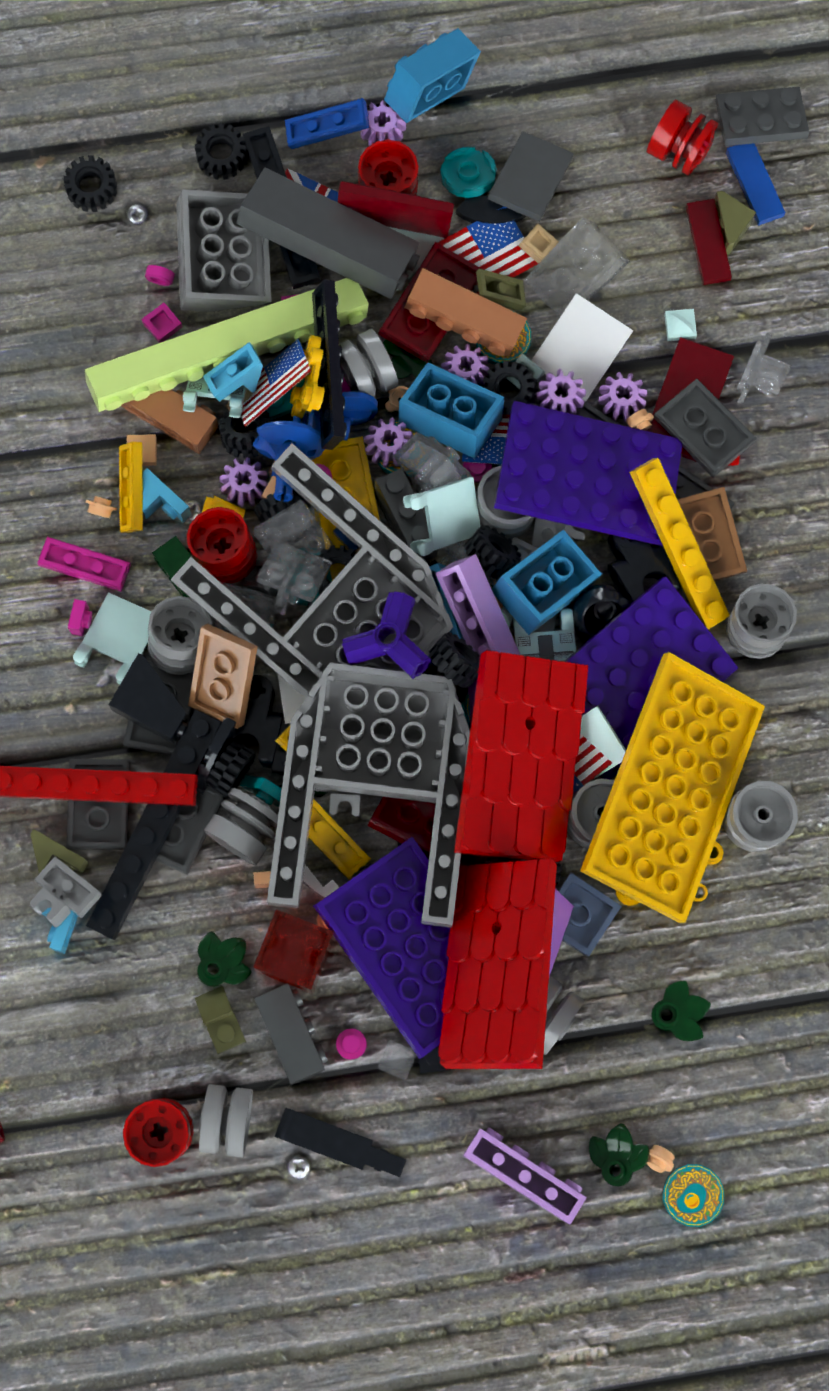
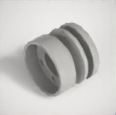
M761 583L747 588L740 594L727 620L726 633L730 644L739 653L749 658L762 659L774 655L782 648L796 623L797 610L793 599L785 590L772 584Z
M175 596L166 598L157 604L150 614L148 624V651L151 660L156 666L171 674L183 675L194 672L200 628L207 623L212 625L210 615L190 597Z
M231 788L228 795L237 805L223 800L221 803L230 816L227 819L221 815L214 814L203 831L236 856L256 866L267 850L258 838L260 835L270 839L275 838V832L267 824L277 828L278 815L272 807L258 797L236 788Z

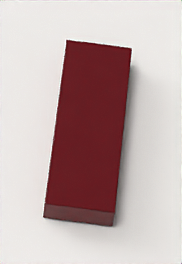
M715 199L687 203L686 212L702 284L708 285L731 281L732 275Z

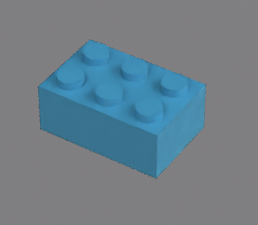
M459 28L449 34L443 33L430 45L424 44L416 53L399 59L395 65L396 70L393 78L387 85L388 90L384 101L408 123L465 89L481 51Z
M427 363L399 401L398 424L404 422L407 428L475 459L502 420L504 397L433 364Z
M563 529L502 575L493 586L492 591L525 632L530 635L577 599L582 592L587 591L602 573Z

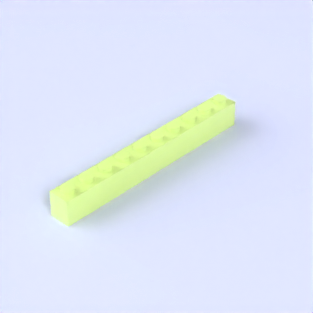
M349 278L336 281L335 292L338 294V305L336 308L340 327L347 324L355 325L360 323L364 318H367L369 303L359 283ZM315 289L85 369L86 384L98 411L115 410L126 402L143 400L157 391H169L175 388L177 384L186 381H197L249 342L253 345L259 356L268 352H279L298 338L300 343L308 341L310 335H315L312 293Z

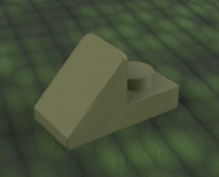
M483 269L476 271L480 296L503 307L518 311L526 307L523 280Z
M32 830L30 835L39 874L54 857L58 858L73 871L75 869L81 873L85 871L89 864L85 858L37 830Z
M223 986L195 998L203 1023L207 1027L218 1055L246 1043Z

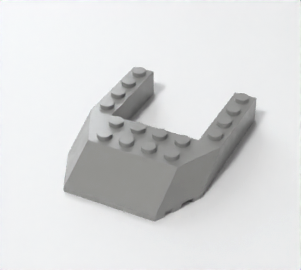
M293 443L274 462L271 470L354 542L360 550L283 637L192 557L188 559L171 579L177 587L232 635L257 645L256 656L305 698H307L310 690L318 682L329 663L350 665L344 653L342 639L375 629L381 621L389 592L396 591L414 597L415 604L406 636L427 656L430 654L429 650L435 643L453 628L428 563ZM396 634L388 635L384 639V644L393 642ZM387 655L354 664V666L405 672Z
M337 663L328 664L318 682L308 693L303 704L291 718L267 896L268 905L299 909L315 788L436 803L421 924L452 928L461 853H454L470 737V729L452 679L448 680L444 676L421 674L412 679L403 671Z

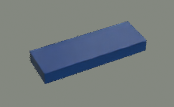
M361 98L286 119L288 147L295 149L370 128L366 101Z
M755 143L735 145L727 148L726 155L750 209L756 212L754 218L757 225L759 226L784 217L786 212Z

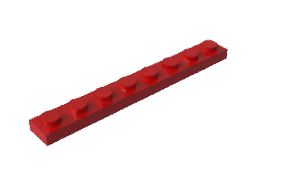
M0 766V797L196 806L198 776L196 774Z

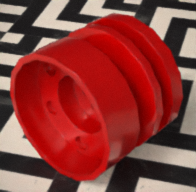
M675 99L657 125L646 152L662 162L672 152L675 153L672 167L677 169L686 160L682 173L690 176L694 169L702 163L710 150L718 122L711 119L702 129L706 116L701 113L693 123L689 122L692 108Z
M377 141L367 147L360 156L358 184L417 196L419 166L416 155L408 146L399 141Z
M211 508L197 515L189 526L187 545L195 561L220 583H236L247 577L252 571L258 557L257 547L247 524L240 514L229 508Z
M168 1098L151 1099L137 1106L126 1118L123 1128L124 1145L130 1156L140 1164L150 1167L166 1166L184 1155L190 1147L194 1135L193 1119L188 1110L179 1102ZM157 1123L161 1127L166 1126L168 1128V1132L164 1134V1139L160 1135H154L153 1130L158 1128Z

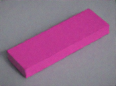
M50 537L46 538L37 562L40 567L120 592L123 590L131 567L130 562Z

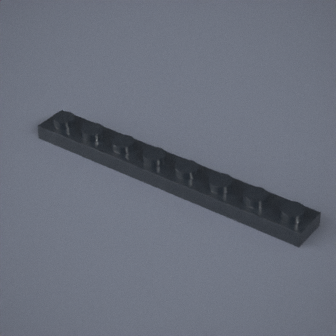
M195 709L163 773L197 774L200 764H203L208 747L222 722ZM147 804L86 925L87 927L110 939L116 940L183 805Z

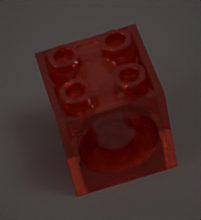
M275 910L253 968L260 975L284 984L288 983L291 987L313 995L335 939L333 936L334 931Z

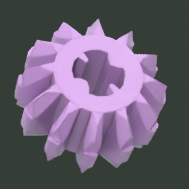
M382 100L379 107L371 102L369 110H367L370 128L361 130L362 140H368L369 146L383 140L402 141L403 132L406 130V122L390 106L386 107L384 100Z
M468 343L465 345V350H461L456 345L453 350L454 354L449 352L445 354L446 362L441 364V369L472 383L485 385L483 379L489 375L487 371L490 367L486 366L488 357L480 356L481 349L479 347L472 352ZM461 366H466V369L470 367L471 369L469 372H465L464 368L461 371Z
M561 368L557 371V377L550 372L547 373V381L541 380L538 385L541 391L537 392L536 398L542 401L540 407L576 415V408L584 406L582 398L586 396V390L580 388L583 383L582 379L573 380V371H570L567 376H563ZM557 391H561L560 397L556 395ZM563 392L567 394L565 398H562Z
M621 372L616 374V380L608 376L605 381L606 385H601L599 388V393L602 396L598 398V404L605 405L602 411L604 414L613 413L612 420L614 421L618 419L619 415H622L623 420L626 422L630 415L639 411V409H644L647 402L644 398L647 396V390L640 389L643 384L641 379L635 382L632 381V373L628 374L627 379L623 378Z
M393 417L390 418L389 424H385L384 420L380 418L378 420V427L373 425L369 427L370 435L364 437V443L368 445L365 448V452L367 455H373L372 462L374 464L383 460V467L387 468L389 461H392L398 467L400 465L399 458L406 461L409 459L408 451L413 450L414 443L410 441L413 434L411 431H405L406 424L404 422L395 426V419ZM390 440V443L394 441V445L387 446V442L384 445V441Z
M235 458L233 460L234 468L225 465L224 471L226 474L219 477L220 483L224 484L220 488L221 493L228 494L227 501L230 503L237 499L240 508L244 506V501L247 500L250 506H254V497L262 500V490H265L268 482L264 481L268 478L267 471H260L261 463L259 462L251 466L250 458H245L244 464H240L239 460ZM249 479V485L243 483L241 486L239 485L240 480L245 482Z

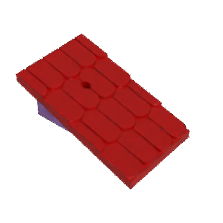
M491 650L481 653L478 678L468 688L471 730L454 853L524 860L551 858L555 863L562 860L566 850L569 811L572 810L575 761L579 753L582 714L585 713L588 665Z
M551 858L463 865L459 867L453 925L450 928L447 946L449 960L441 1009L444 1016L438 1051L440 1064L445 1069H543L549 977L574 907L555 889L557 864Z

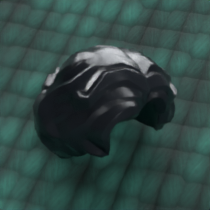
M600 584L589 587L587 591L580 594L574 603L573 623L575 631L582 635L586 641L590 640L631 604V599L624 597L610 585Z

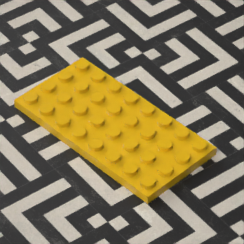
M670 652L664 653L580 872L678 923H686L765 706Z

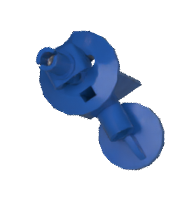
M355 391L342 392V396L345 398L344 423L347 425L345 441L348 440L350 426L366 423L377 414L378 401L373 396ZM313 409L311 412L306 411L302 422L299 417L293 416V421L266 423L257 428L258 437L253 442L254 448L260 454L275 461L291 443L309 459L313 460L319 457L325 450L321 447L319 411ZM272 471L271 476H276L275 500L281 501V494H284L283 502L291 501L293 499V488Z

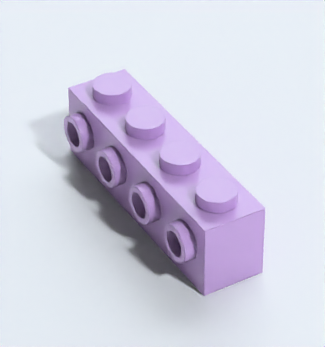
M476 554L452 562L435 573L466 644H470L474 652H478L480 656L486 650L521 655Z
M488 1127L486 1131L479 1129L463 1157L570 1225L587 1198L581 1194L583 1188L569 1179H566L565 1183L554 1177L557 1171L543 1162H540L537 1166L528 1160L530 1155L528 1152L515 1144L511 1149L501 1142L504 1137Z

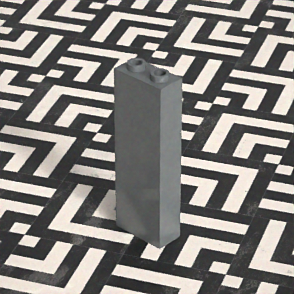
M264 167L240 206L236 224L390 299L393 298L397 289L403 290L409 277L406 274L407 271H413L420 258V255L416 254L420 242Z

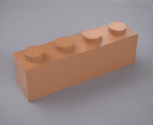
M422 268L404 307L415 317L427 318L435 322L442 330H452L462 335L464 340L474 344L479 343L487 347L491 353L509 357L527 320L526 317Z
M160 390L150 394L143 400H132L121 405V407L198 454L201 453L218 428L215 412L205 405L200 407L196 405L195 412L183 411L184 392L180 390L176 392L173 390Z

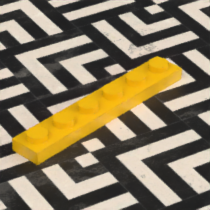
M652 458L629 473L692 610L709 630L728 618L730 614L659 458Z

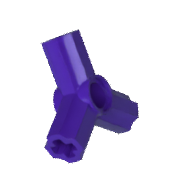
M389 592L381 621L375 629L342 639L344 653L350 665L387 655L412 679L420 676L428 668L431 659L406 636L415 604L414 597L401 592ZM396 634L393 642L384 644V639L388 635Z

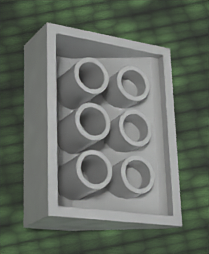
M182 189L176 203L181 311L211 312L271 304L269 239L236 224L240 206L248 193Z

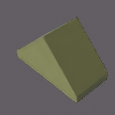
M717 191L715 204L726 253L730 255L751 226L756 212L724 191Z

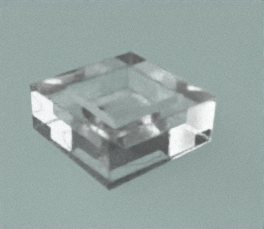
M389 1040L377 1069L406 1081L416 1054L412 1049Z

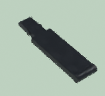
M286 1107L274 1136L363 1170L366 1164L374 1167L377 1171L381 1172L382 1170L401 1177L406 1163L404 1158L390 1154L387 1150L372 1147L373 1140Z

